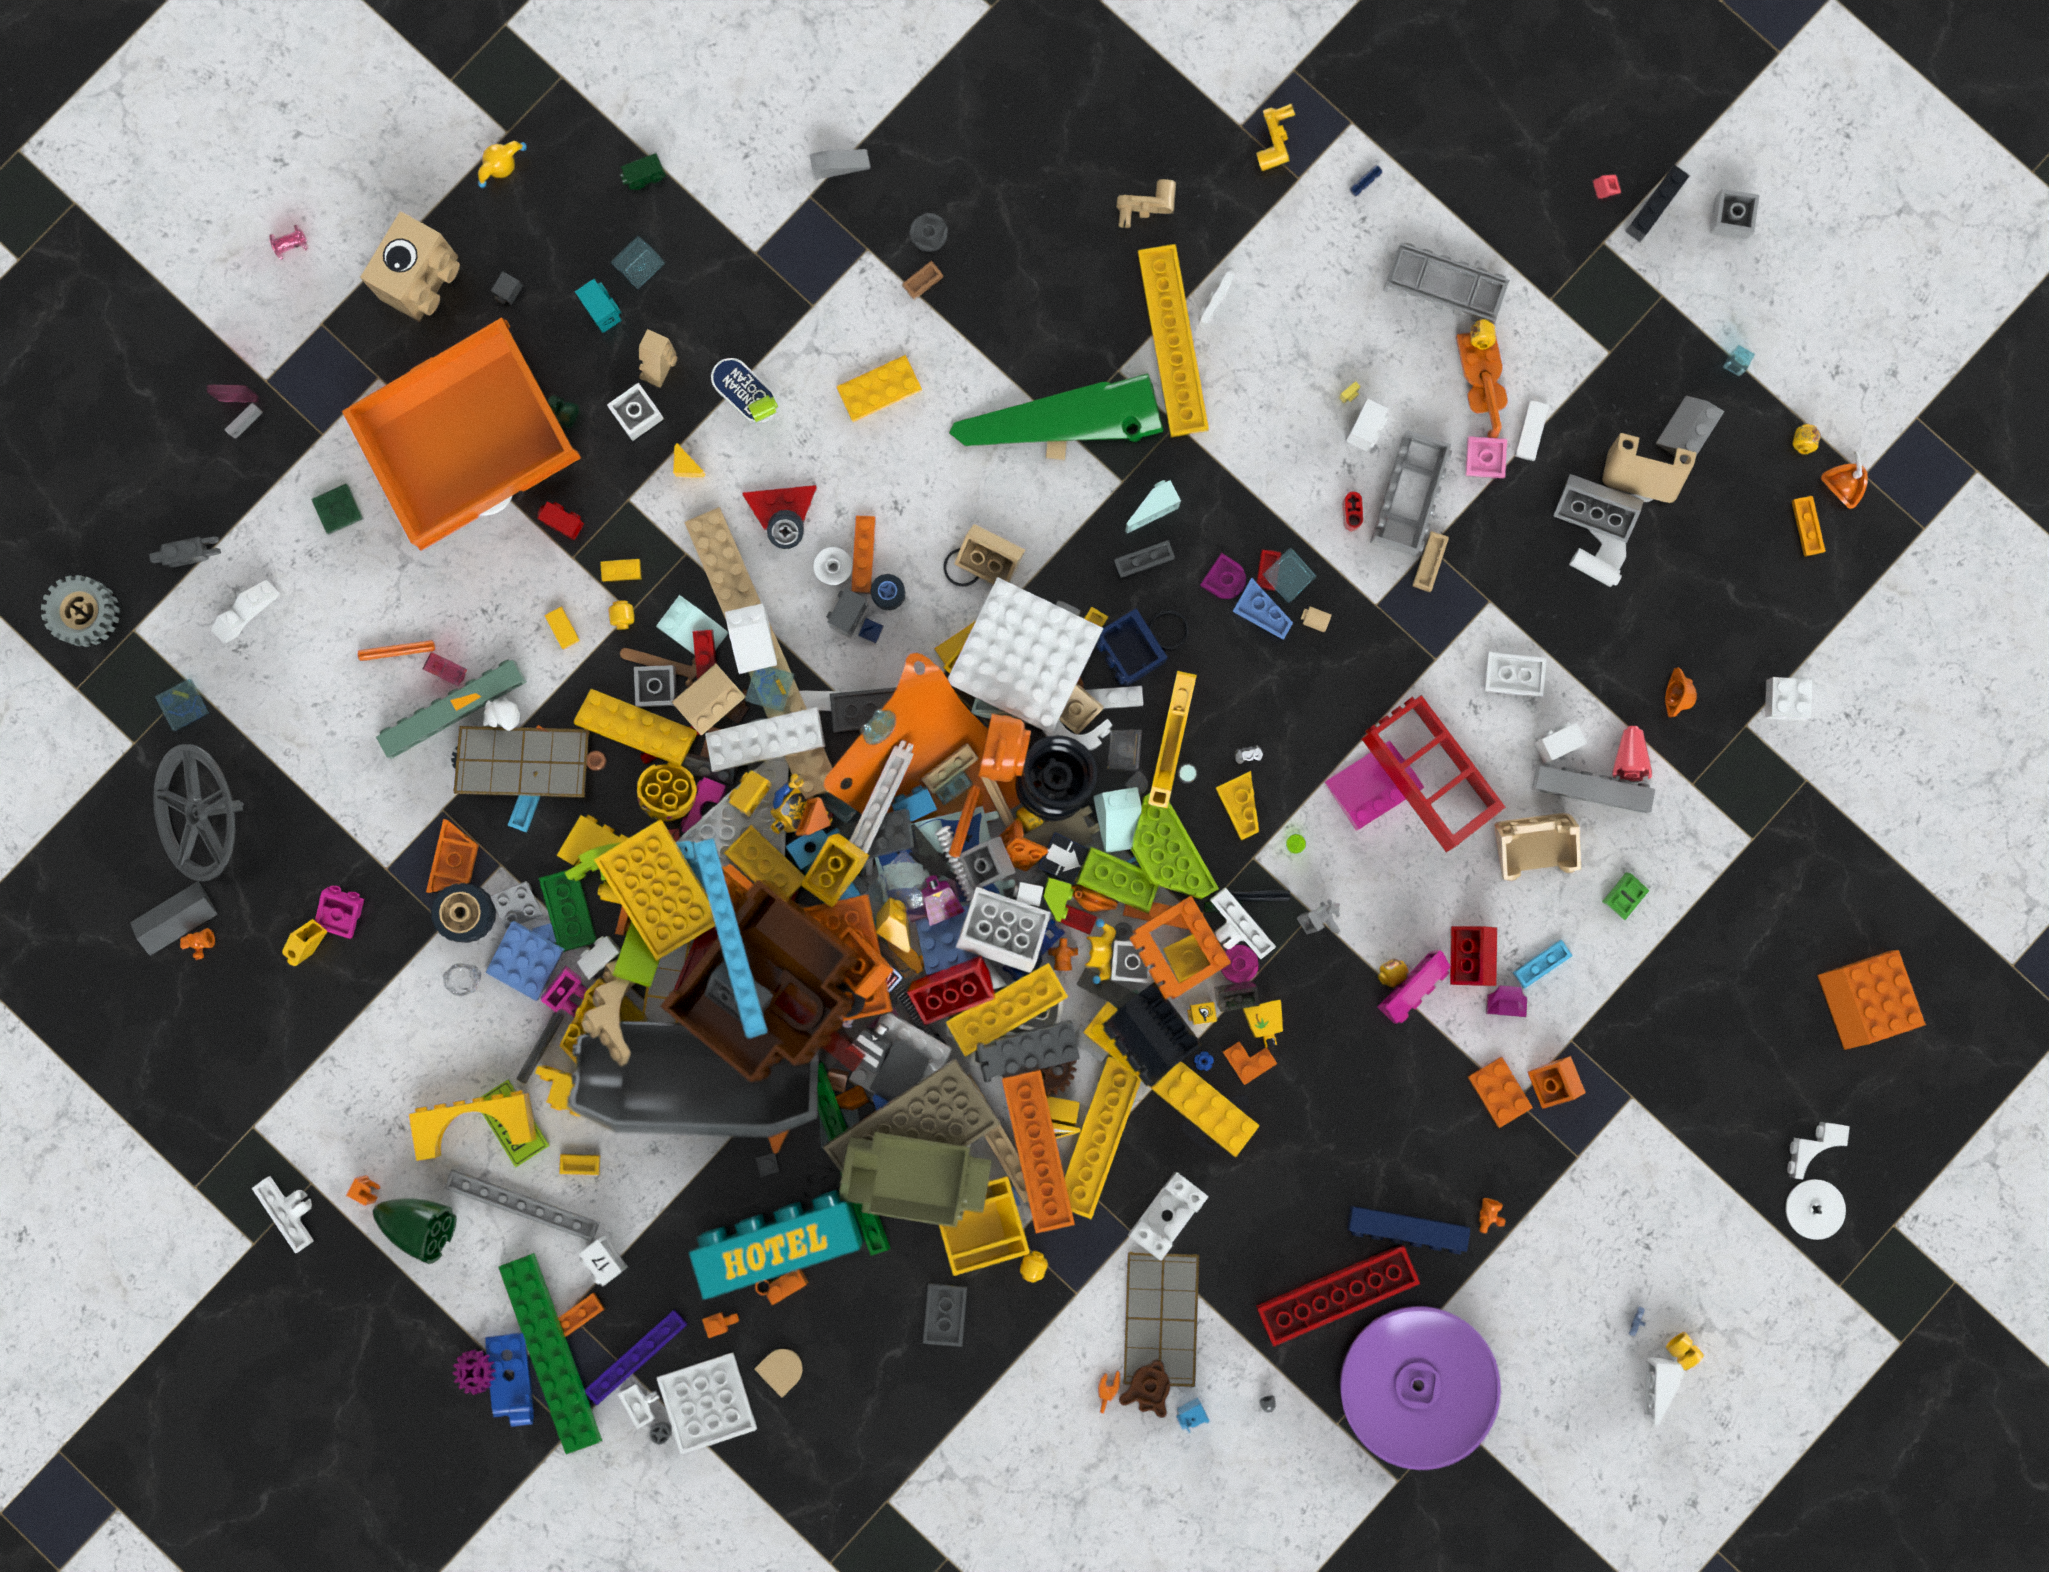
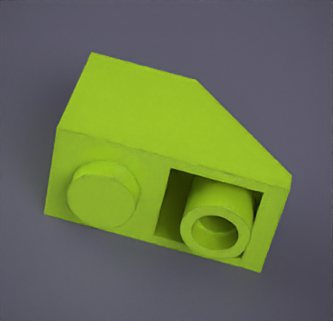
M1048 877L1042 897L1055 921L1061 922V919L1066 918L1068 908L1065 907L1066 902L1071 900L1074 889L1071 888L1072 884Z

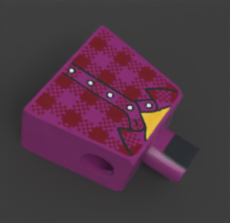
M935 875L926 879L928 887L921 890L925 916L930 926L965 912L946 880L939 882Z

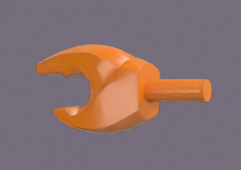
M1119 1371L1115 1373L1113 1385H1106L1107 1373L1099 1381L1098 1395L1099 1398L1103 1399L1100 1413L1104 1414L1107 1401H1111L1119 1390Z

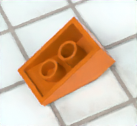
M848 926L839 938L859 955L856 958L858 961L852 969L848 968L844 973L846 976L844 981L854 993L868 999L894 969L856 931Z

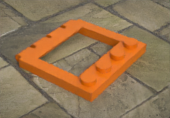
M1192 896L1187 897L1133 930L1134 935L1129 937L1136 950L1142 947L1143 950L1138 954L1145 966L1147 967L1152 964L1153 967L1148 971L1155 983L1163 982L1158 988L1165 999L1169 997L1175 999L1231 964ZM1179 914L1184 918L1188 929L1194 935L1198 946L1204 952L1209 963L1208 966L1180 983L1150 935V932Z

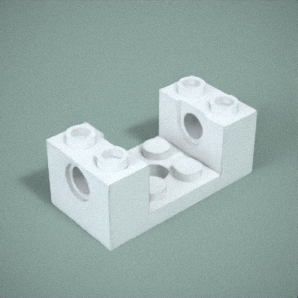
M1174 1172L1129 1232L1128 1236L1161 1261L1173 1246L1171 1243L1194 1212H1198L1209 1196L1179 1173ZM1164 1210L1172 1212L1173 1217L1170 1221L1162 1219L1161 1215Z

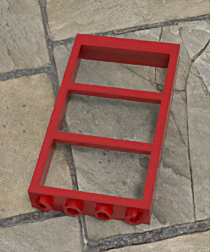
M1420 695L1416 699L1411 697L1404 702L1405 707L1403 709L1399 706L1391 712L1392 717L1389 718L1386 715L1378 721L1380 724L1378 727L1374 724L1365 731L1367 735L1361 740L1447 853L1506 807L1424 697ZM1411 709H1414L1435 739L1400 764L1378 734ZM1437 744H1440L1461 773L1426 799L1407 774L1405 768ZM1466 778L1487 806V809L1455 834H1452L1431 804Z

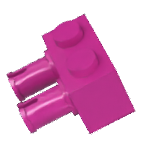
M565 966L541 995V1002L556 1013L562 1008L574 1018L579 1006L569 1000V996L574 993L581 999H584L583 996L588 989L581 984V976Z

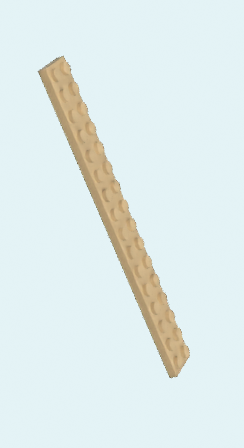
M718 507L684 522L724 616L727 611L762 604L721 508ZM769 622L777 665L769 667V670L768 668H763L765 674L758 673L757 670L748 673L751 680L753 679L752 682L755 689H758L756 691L761 703H763L762 705L767 717L773 718L807 710ZM766 675H769V677L766 678L767 680H764L762 684L761 678L765 677ZM773 675L779 677L787 694L781 695L775 682L771 684L772 679L774 681ZM824 747L784 756L792 775L798 774L799 776L795 779V782H799L800 779L804 781L803 785L798 789L805 799L808 800L827 791L824 788V780L833 768Z

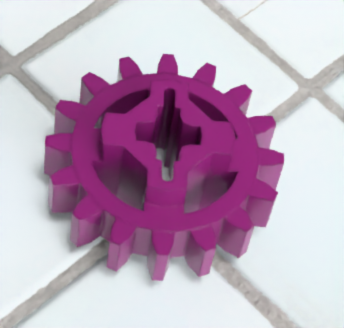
M476 1349L462 1353L463 1356L457 1358L459 1363L453 1365L457 1369V1371L453 1372V1375H457V1379L454 1382H460L459 1389L465 1388L466 1394L471 1392L474 1395L486 1391V1388L492 1386L489 1381L495 1380L492 1373L496 1372V1369H491L494 1361L489 1362L490 1356H483V1351L477 1352Z

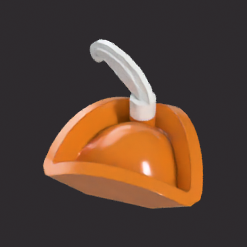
M1854 451L1856 464L1837 466L1826 471L1821 476V480L1849 509L1856 507L1860 502L1868 482L1867 471L1862 466L1860 455L1857 451Z

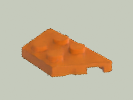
M443 819L426 890L427 893L441 891L443 888L455 883L469 884L471 881L479 845L446 819Z

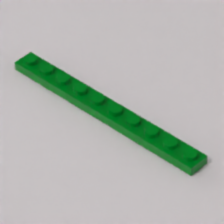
M822 1062L818 1064L817 1109L827 1137L831 1141L846 1131L847 1128ZM851 1202L870 1255L889 1250L890 1245L879 1215L863 1213V1204Z

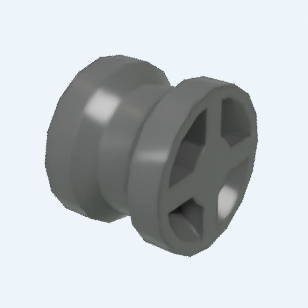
M665 1422L656 1423L650 1431L652 1442L657 1445L666 1443L672 1434L670 1425Z

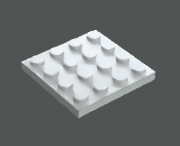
M891 1012L881 1016L876 1025L877 1027L879 1023H883L889 1027L885 1037L892 1042L891 1048L896 1039L900 1038L932 1058L920 1081L942 1068L953 1048ZM857 1063L850 1080L875 1094V1092L870 1090V1087L878 1073L874 1074L860 1063Z
M734 1352L657 1377L680 1455L757 1430Z

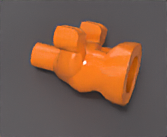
M207 928L201 932L181 937L180 947L182 949L194 948L196 952L193 954V957L196 958L195 960H199L204 957L203 948H212L214 946L215 936L211 929Z
M1059 938V946L1056 948L1048 947V955L1055 956L1053 970H1072L1071 957L1078 955V948L1068 947L1067 938Z
M1488 1198L1483 1199L1482 1209L1479 1213L1480 1232L1487 1233L1491 1223H1497V1226L1504 1227L1506 1219L1497 1216L1498 1211L1503 1206L1501 1203Z

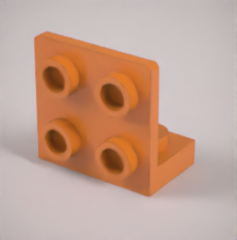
M1015 820L998 837L1001 836L1013 867L1027 872L1048 853V848L1023 838V824Z

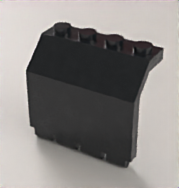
M1155 982L1134 996L1102 1023L1104 1032L1111 1040H1115L1114 1045L1120 1053L1128 1057L1126 1061L1135 1072L1138 1071L1140 1073L1138 1076L1146 1087L1148 1085L1150 1087L1156 1085L1175 1065L1203 1045L1168 998L1165 999Z

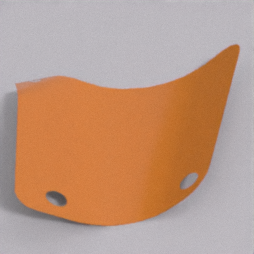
M911 653L906 658L901 678L893 696L829 772L824 780V788L860 814H863L895 746L899 747L902 740L907 742L905 750L909 743L913 744L911 752L914 755L894 797L900 794L906 796L912 793L911 790L920 785L925 787L926 785L921 780V777L965 743H968L979 759L934 794L928 789L937 810L911 823L961 812L969 789L973 785L981 788L976 808L983 806L984 813L997 811L982 778L979 777L988 728L958 698L947 677L935 663L923 654ZM916 661L922 662L925 666V671L921 675L914 671ZM1016 775L1010 782L996 781L1010 810L1021 804L1015 789ZM851 778L853 781L851 787L845 790L840 787L842 780ZM1034 782V786L1040 787L1041 783ZM946 788H947L946 794L948 793V791H950V792L953 794L951 797L948 796V795H945V796L943 797V795L945 794ZM890 804L887 813L894 812L892 804Z

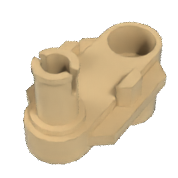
M1167 179L1158 180L1156 197L1118 196L1117 208L1120 210L1118 226L1123 228L1124 220H1126L1125 228L1131 227L1132 211L1140 212L1141 218H1149V212L1163 214L1174 212L1176 182Z

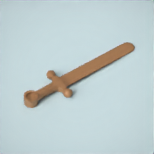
M623 648L620 651V656L623 659L643 665L675 666L676 674L688 677V680L685 682L687 687L693 684L692 680L697 678L695 658L692 659V666L629 648Z

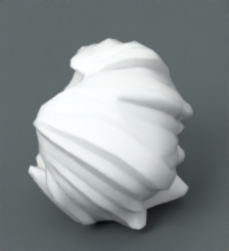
M502 697L500 701L498 699L492 702L488 700L485 705L483 725L504 728L507 731L514 729L520 720L517 704L508 701L505 697Z

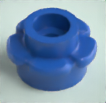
M1205 1051L1200 1052L1194 1058L1196 1068L1201 1071L1211 1069L1214 1062L1212 1055Z

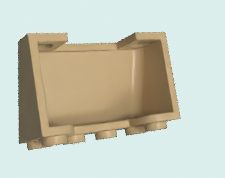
M1620 433L1608 451L1603 473L1604 484L1613 489L1667 503L1674 502L1693 468L1697 453L1677 448L1673 465L1636 456L1639 437ZM1623 441H1631L1633 448L1625 449L1622 445ZM1681 455L1688 456L1684 464L1680 462Z

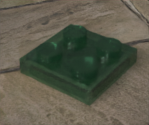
M347 483L311 499L328 535L364 519Z

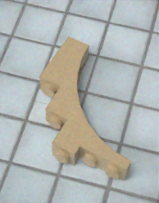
M616 959L605 965L603 978L606 984L595 989L593 1003L596 1008L585 1013L582 1026L585 1032L589 1033L592 1038L600 1035L602 1044L608 1047L613 1060L622 1066L627 1064L630 1051L623 1040L620 1030L619 1009L624 996L636 983L612 976L618 960Z

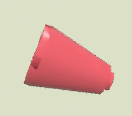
M1628 726L1627 729L1623 730L1612 770L1614 778L1617 775L1620 776V779L1637 782L1643 781V777L1648 776V779L1652 777V768L1644 733L1638 726Z

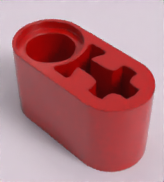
M1353 491L1346 495L1342 503L1343 523L1348 531L1358 530L1363 523L1362 496L1358 492ZM1351 498H1353V501L1356 502L1353 507V511H1351L1352 503L1349 502ZM1349 517H1355L1358 520V524H1350Z

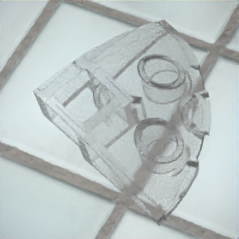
M903 850L865 893L882 905L891 897L894 900H900L907 910L923 906L921 890L928 888L926 879L931 875Z

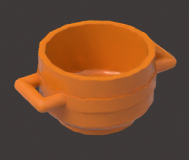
M991 715L979 777L989 778L994 781L1010 782L1015 775H1022L1031 732L1030 730H1025L1022 720L1006 715Z

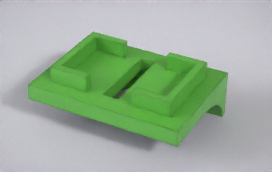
M1626 872L1602 903L1609 906L1623 920H1626L1650 890L1635 876ZM1622 890L1633 899L1632 903L1621 893Z

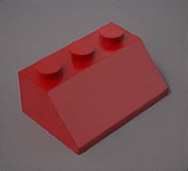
M1451 926L1450 985L1496 986L1497 927Z

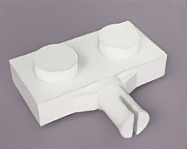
M636 1383L618 1394L637 1429L655 1420V1416L650 1409V1403L660 1398L657 1391L645 1396Z

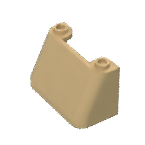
M1557 813L1495 823L1501 876L1504 880H1517L1521 876V871L1558 866L1565 873L1581 870L1580 826L1572 815Z

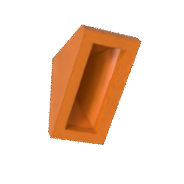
M821 798L808 799L795 835H809L831 825Z

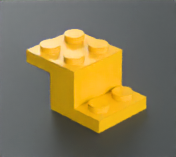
M547 1065L537 1066L535 1074L540 1075L539 1079L548 1082L553 1081L546 1103L551 1104L550 1108L559 1111L567 1109L570 1110L569 1114L581 1117V1115L567 1107L570 1091L575 1088V1084H572V1073Z

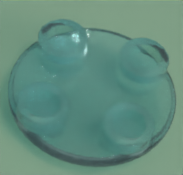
M882 709L876 710L870 721L861 728L864 740L870 745H876L886 740L895 728V714Z

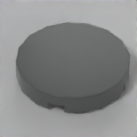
M925 213L914 219L910 227V236L916 248L926 252H933L945 244L948 229L940 216Z

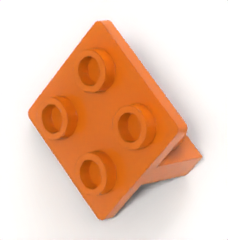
M729 864L727 867L723 866L722 869L733 909L737 914L747 901L748 897L746 894L753 886V883Z

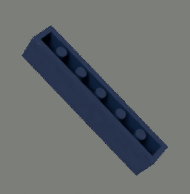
M1350 1206L1347 1230L1352 1231L1351 1235L1363 1237V1234H1369L1372 1239L1383 1240V1237L1391 1238L1390 1242L1402 1244V1241H1409L1411 1246L1422 1247V1244L1430 1245L1429 1249L1441 1251V1248H1448L1450 1253L1461 1254V1251L1467 1252L1471 1229L1463 1225Z

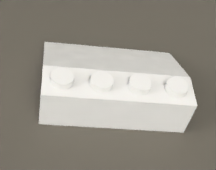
M976 887L956 948L1031 973L1038 958L1051 912Z

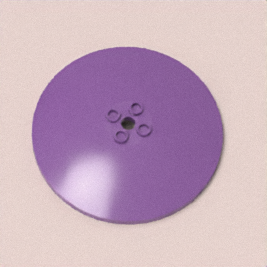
M1413 1306L1400 1308L1380 1316L1366 1326L1356 1337L1343 1363L1340 1395L1349 1425L1360 1441L1371 1452L1399 1467L1430 1470L1445 1467L1463 1459L1482 1443L1490 1432L1498 1413L1501 1398V1380L1491 1349L1471 1325L1456 1315L1441 1309ZM1416 1380L1423 1382V1387L1419 1391L1413 1389V1383Z

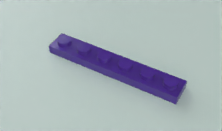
M674 1309L584 1390L585 1393L597 1406L687 1325L685 1320Z

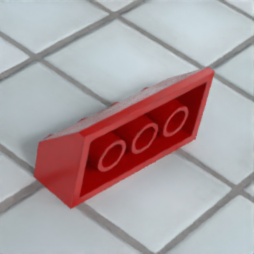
M982 956L912 981L907 992L925 1025L995 999L990 971Z

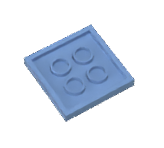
M970 905L963 906L965 912L932 926L929 925L926 917L915 920L927 976L980 956L956 948Z
M512 921L485 973L537 1001L565 949L519 923Z

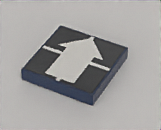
M1054 832L1047 846L1048 853L1041 858L1037 867L1073 885L1089 849Z

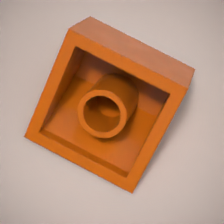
M1571 1056L1550 1062L1527 1072L1542 1109L1574 1100L1586 1093Z

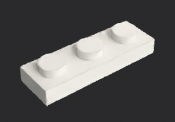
M1227 271L1225 277L1221 275L1216 284L1218 286L1216 293L1212 291L1207 300L1209 303L1207 309L1203 308L1198 316L1200 327L1206 329L1232 283L1234 274Z
M1142 686L1085 690L1104 706L1103 709L1143 706Z

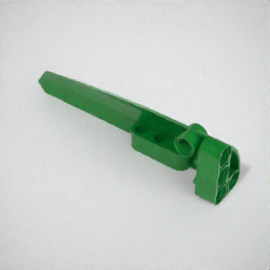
M1147 373L1114 383L1101 382L960 420L954 422L949 434L964 446L1128 439L1131 442H1138L1142 437L1163 432V426L1154 387ZM1132 428H1138L1136 433L1129 434Z

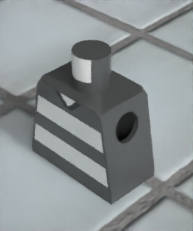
M879 1023L875 1030L871 1027L864 1029L844 1053L874 1074L878 1073L892 1045V1042L885 1037L889 1027Z

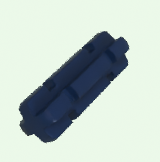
M1375 165L1357 183L1351 186L1350 192L1354 196H1358L1375 178L1382 174V169Z

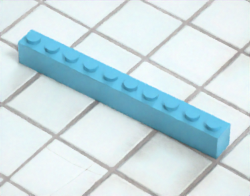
M712 838L694 843L746 1036L751 1038L768 1033L715 841Z

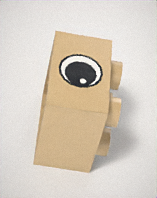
M400 211L360 278L380 300L420 322L424 313L428 316L434 313L440 302V295L436 293L444 281L447 283L453 281L459 271L460 264L456 261L458 256L439 232Z

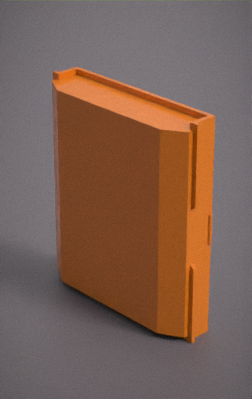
M503 318L489 324L437 356L427 359L412 368L408 373L342 411L410 543L417 546L420 551L476 520L480 514L519 491H526L581 459L578 451L572 448L513 339L509 331L510 325L508 321Z

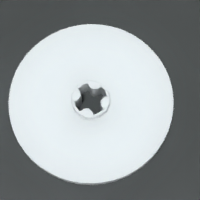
M1816 1179L1807 1180L1795 1186L1788 1195L1785 1207L1786 1216L1791 1227L1800 1235L1810 1239H1824L1835 1234L1842 1226L1846 1214L1845 1202L1838 1189L1826 1181ZM1813 1205H1819V1213H1812L1814 1211L1812 1208Z

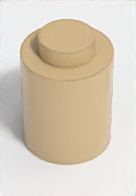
M1311 606L1309 609H1304L1301 620H1304L1303 625L1322 632L1326 631L1331 618V614Z

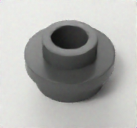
M1121 922L1114 927L1116 930L1115 939L1118 941H1128L1129 937L1133 934L1132 927L1128 923ZM1121 928L1126 929L1127 933L1125 936L1120 935L1119 930Z

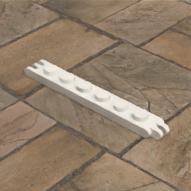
M904 740L901 741L899 747L895 746L850 839L851 843L865 853H868L914 754L911 752L913 744L909 743L905 750L907 742Z

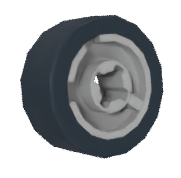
M780 510L774 513L769 519L767 526V536L770 542L782 549H791L800 543L804 534V523L801 517L789 510ZM784 527H787L789 531L784 532L782 529H784Z

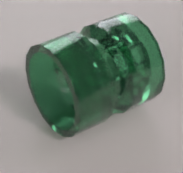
M552 395L548 400V404L559 424L571 428L577 418L579 405L570 401L565 403L563 398Z

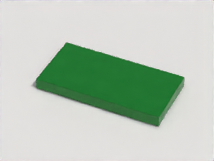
M568 870L539 878L556 944L565 949L564 952L594 944L597 940L581 879L578 881L574 879L569 880L564 873Z

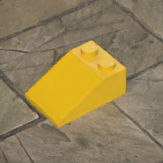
M839 833L831 835L826 840L802 881L801 886L830 907H833L859 874L870 855Z

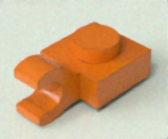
M720 1312L703 1318L708 1338L727 1332V1325L739 1321L738 1314L735 1313L724 1317L723 1313Z

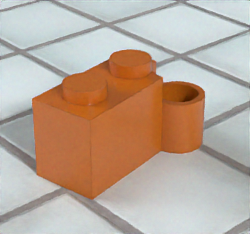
M800 1268L785 1273L773 1281L770 1279L763 1280L769 1285L768 1291L760 1290V1282L756 1283L755 1289L758 1294L766 1295L770 1303L774 1305L806 1286L808 1280Z

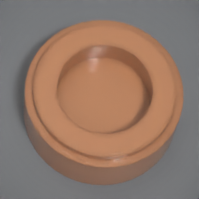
M592 751L587 755V766L590 769L599 771L605 767L607 760L603 753Z

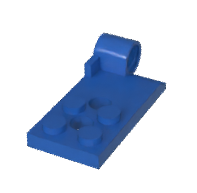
M523 1333L485 1337L486 1354L490 1356L488 1361H494L491 1369H496V1372L492 1373L495 1380L489 1381L492 1385L490 1387L493 1416L509 1415L512 1427L533 1424L534 1407L529 1358ZM508 1349L512 1352L511 1360L503 1358L502 1353L504 1350ZM510 1369L514 1372L513 1380L505 1378L504 1373L506 1370Z

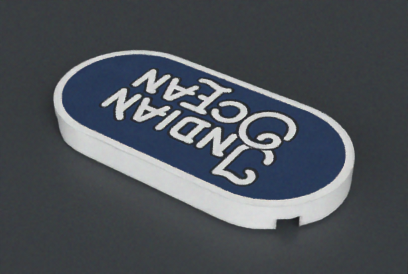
M734 358L723 359L713 368L711 380L714 388L746 420L756 423L747 405L767 395L769 398L774 397L777 403L774 392L740 360ZM773 414V415H771V416H769V417H767V418H765V419H763V420H761V421H759V422H757V423L767 422V421H769L775 414Z

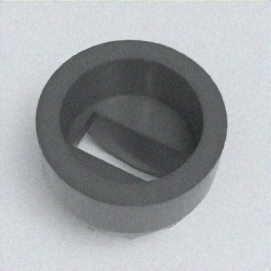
M1265 1396L1259 1400L1261 1408L1267 1413L1274 1411L1276 1408L1274 1396Z

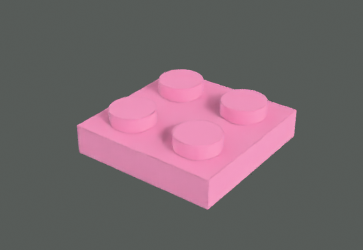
M1469 436L1467 438L1465 476L1504 479L1507 439Z

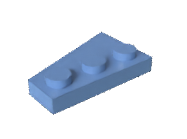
M1251 578L1233 612L1284 640L1293 622Z

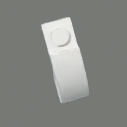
M1107 719L1091 732L1078 735L1068 731L1058 720L1052 734L1044 730L1042 732L1046 737L1060 735L1076 739L1091 751L1102 744L1098 737L1104 738L1111 732L1112 724Z

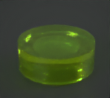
M1293 834L1286 840V848L1293 854L1301 853L1306 847L1304 837L1299 834Z

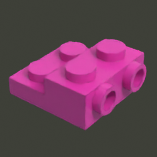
M338 886L327 887L321 892L315 921L325 928L327 932L351 939L354 936L357 919L361 915L364 899L360 898V895L356 892H348V894L341 892V888Z

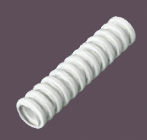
M950 826L943 827L937 830L935 835H938L939 838L937 840L941 841L940 846H943V852H946L945 856L949 858L948 863H951L952 866L950 867L954 869L953 873L957 875L956 880L959 879L958 884L962 886L961 890L965 892L963 895L968 898L966 901L971 902L975 890L972 888L960 857L955 858L949 855L954 833L950 831Z

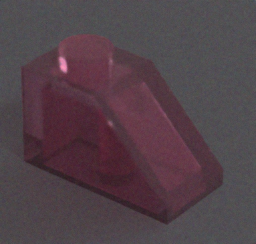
M432 652L422 668L458 687L464 680L467 671L466 668Z

